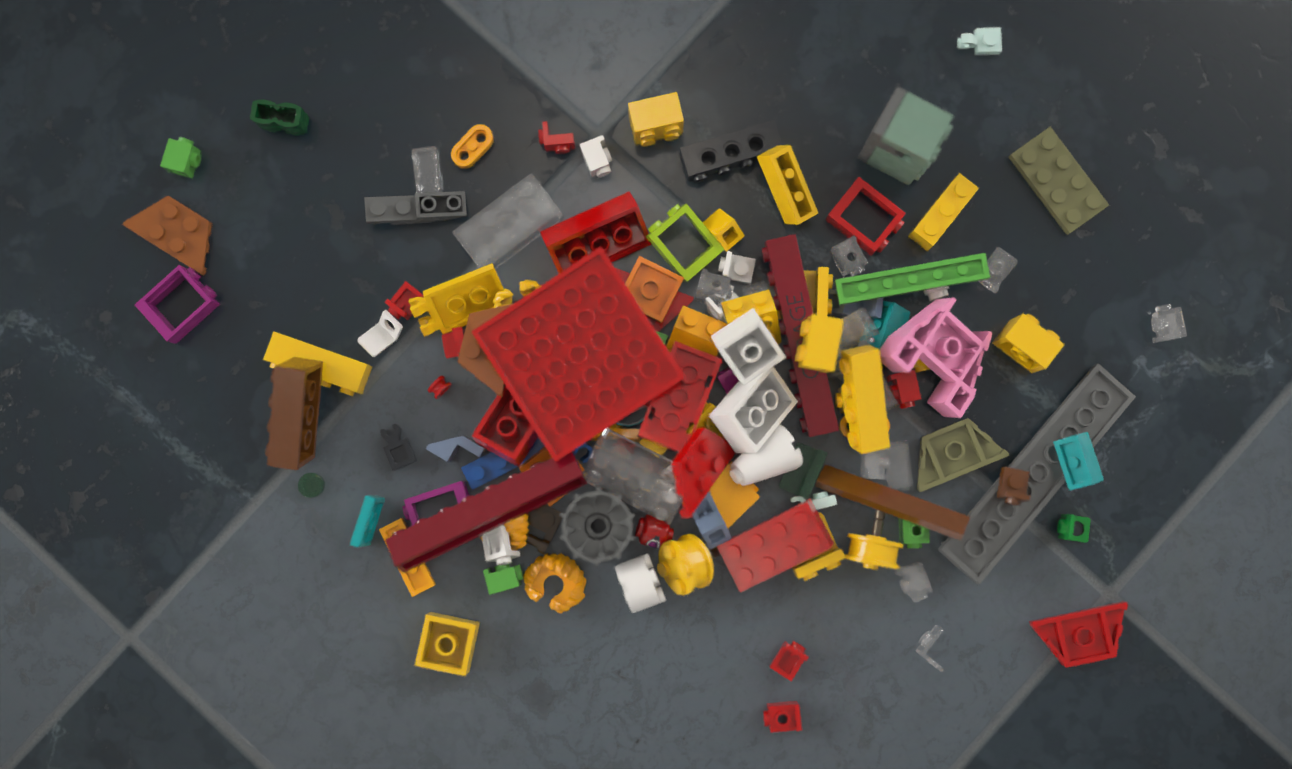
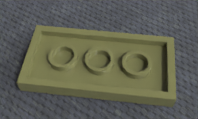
M1051 127L1009 156L1010 160L1066 235L1109 206L1108 202Z

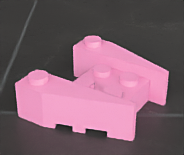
M955 298L936 299L886 339L880 349L881 363L892 372L909 373L919 358L941 378L927 403L943 417L961 418L975 396L976 389L974 385L977 376L981 375L983 368L980 366L984 351H988L993 333L991 331L971 332L949 312L956 301Z

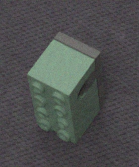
M897 86L857 159L865 163L867 162V164L910 185L914 179L918 181L926 169L930 167L931 163L935 161L941 150L939 147L953 128L949 124L953 115L909 92L906 93L907 91Z

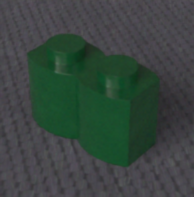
M264 99L252 102L250 119L261 129L269 132L284 130L292 135L307 133L309 116L300 106L293 103H280L277 105L272 101Z

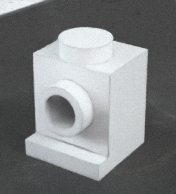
M603 135L580 144L581 152L592 177L596 175L597 177H603L611 173L608 162H611L612 158L608 148H602L605 146Z

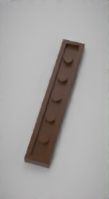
M826 464L816 481L815 487L960 541L970 521V517Z

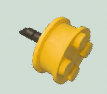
M685 534L680 536L677 541L669 540L661 545L657 570L659 575L665 579L668 586L677 595H687L693 592L695 587L704 588L711 583L714 574L712 559L721 556L717 547L708 550L697 536Z

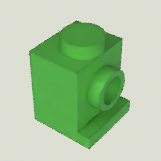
M509 564L498 565L494 567L495 572H492L491 567L483 570L489 595L522 585L520 580L524 579L520 565L512 567Z

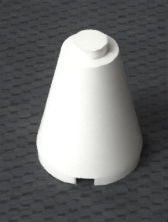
M779 424L757 453H742L731 464L729 473L732 480L736 484L740 483L742 486H746L797 470L803 464L802 454L799 448L795 450L791 444L795 440L789 431Z

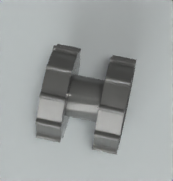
M599 487L596 488L595 492L583 495L575 494V500L569 505L566 512L560 514L563 517V535L560 536V539H564L574 553L573 558L580 557L584 560L595 562V566H598L602 561H608L614 557L620 559L622 551L626 548L629 541H633L636 537L633 535V517L636 514L631 513L627 504L622 500L623 495L616 496L612 493L603 492V489ZM597 518L602 519L606 524L605 531L602 533H596L592 529V522Z

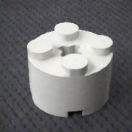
M648 553L615 566L619 582L622 585L623 593L632 613L666 601L662 588H657L661 584L656 571L650 569L653 567Z

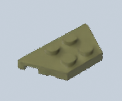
M969 418L963 419L920 437L917 490L918 492L925 491L1010 455L1005 449L997 445L988 434L982 432Z

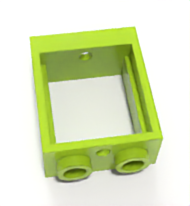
M686 203L681 207L679 204L673 206L667 212L669 217L662 223L660 220H657L648 228L650 233L645 236L674 272L684 277L683 282H688L725 250ZM683 214H685L710 245L685 268L681 266L658 238L663 231Z

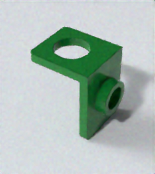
M1061 514L1057 524L1058 539L1087 543L1091 519L1072 514ZM1075 521L1083 525V532L1079 536L1073 535Z

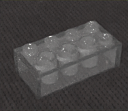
M530 173L452 233L479 268L493 263L496 269L541 235L540 231L555 225L564 217L561 210L535 176Z
M608 428L602 432L583 471L588 484L596 488L599 487L602 491L616 497L622 495L621 501L669 525L683 501L682 495H677L676 480L673 475L671 460Z

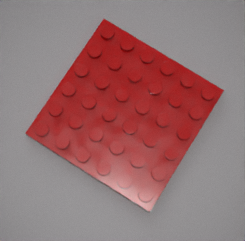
M601 247L471 331L555 462L686 377Z

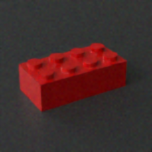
M505 385L503 396H496L473 432L472 437L476 444L520 467L537 440L538 434Z
M811 498L733 536L732 539L717 546L739 591L742 592L831 549L834 542Z

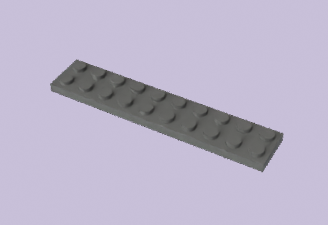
M1095 364L1008 466L1014 469L1029 471L1026 495L1031 496L1030 501L1022 502L1021 506L1006 504L1005 499L997 498L999 477L968 513L967 516L970 517V521L962 540L960 541L949 536L938 550L976 585H979L1065 483L1066 479L1053 442L1088 432L1094 448L1136 396L1100 364Z

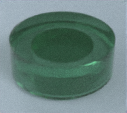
M306 473L298 482L300 493L308 498L321 495L325 488L324 479L317 473Z

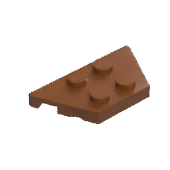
M167 196L122 224L185 265L193 268L196 272L203 276L205 275L206 253L209 252L208 238L211 235L212 223L172 197Z
M512 304L469 314L457 361L460 366L472 373L475 378L487 385L500 397L503 396L505 383L471 331Z

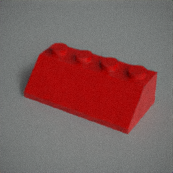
M630 191L540 231L559 274L599 247L603 249L612 263L651 245L645 237L649 232L638 204Z

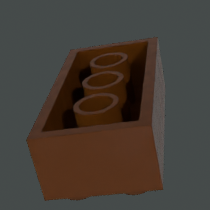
M293 357L276 365L272 370L271 382L274 384L273 393L269 399V407L272 410L271 418L267 424V431L270 433L265 449V455L268 457L267 466L297 471L315 458L323 361Z

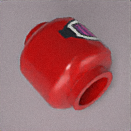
M648 513L644 518L640 517L635 536L638 537L640 544L660 549L664 542L672 540L674 529L670 528V520L668 518Z

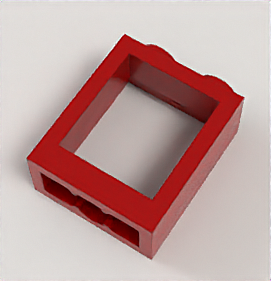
M858 177L825 220L872 256L876 250L881 253L889 243L886 238L891 231L896 234L905 222L901 219L906 213L862 178ZM860 191L894 217L875 242H872L840 217Z

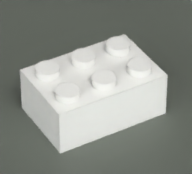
M773 366L744 386L739 380L709 417L735 453H757L798 401Z

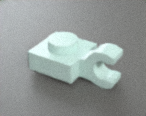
M976 28L974 34L963 33L961 38L957 39L958 49L975 48V55H999L1002 52L1001 28Z
M827 491L812 494L813 498L811 500L817 510L837 505L834 494L828 495ZM794 496L790 498V501L803 502L805 499L800 496Z

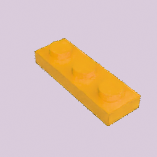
M400 518L380 528L379 531L385 541L395 531L407 529L408 527L404 518ZM426 563L405 573L399 570L412 597L436 585Z

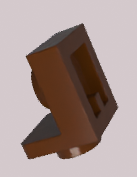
M1001 467L997 498L1005 499L1006 504L1021 506L1022 502L1030 501L1031 496L1026 495L1029 471Z

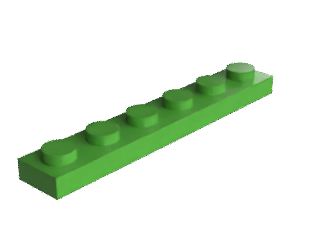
M986 253L836 279L835 286L840 306L986 280L990 278Z

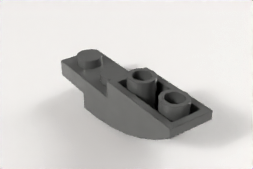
M465 191L415 193L413 196L364 197L366 224H414L467 216Z

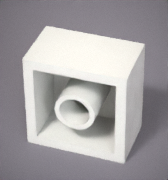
M754 308L711 335L717 349L743 386L786 358Z

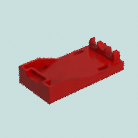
M675 341L670 353L686 377L651 400L638 437L651 441L665 449L680 452L696 430L722 359ZM707 377H712L710 386L704 387ZM651 408L656 409L652 420L648 418ZM689 423L695 424L691 435L686 434Z

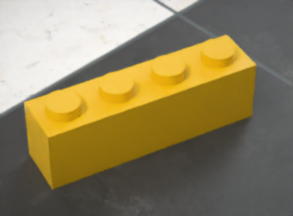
M273 332L263 360L271 362V368H275L276 365L293 357L323 361L321 385L328 388L332 384L340 386L339 392L354 396L355 392L363 394L372 366L277 332Z
M865 345L840 351L839 367L844 378L842 393L847 404L845 417L850 429L847 436L849 445L861 454L890 448L880 349L871 345Z

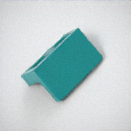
M883 301L881 318L868 319L861 341H866L868 345L881 349L886 339L908 322L910 312L894 302Z
M1088 432L1053 442L1069 491L1104 480Z

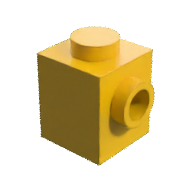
M720 208L702 222L726 252L745 236L735 219Z

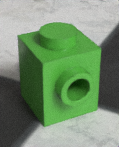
M179 137L178 140L169 138L160 166L170 173L193 178L195 168L201 162V151L189 139Z
M898 518L900 543L907 544V548H922V543H930L928 528Z

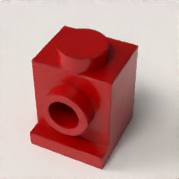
M911 370L909 373L902 372L886 377L887 382L892 381L893 385L890 386L891 397L897 401L900 409L915 406L914 401L921 400L915 370Z
M797 701L767 703V711H763L764 726H769L771 733L794 730L802 731L800 706ZM781 714L787 716V720L783 723L778 721V716Z

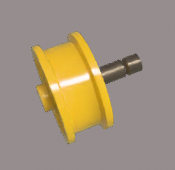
M875 511L871 535L861 536L848 533L847 537L851 540L848 554H844L845 559L863 562L864 568L878 570V566L899 569L900 565L896 564L899 548H903L904 544L886 541V538L881 537L885 512Z

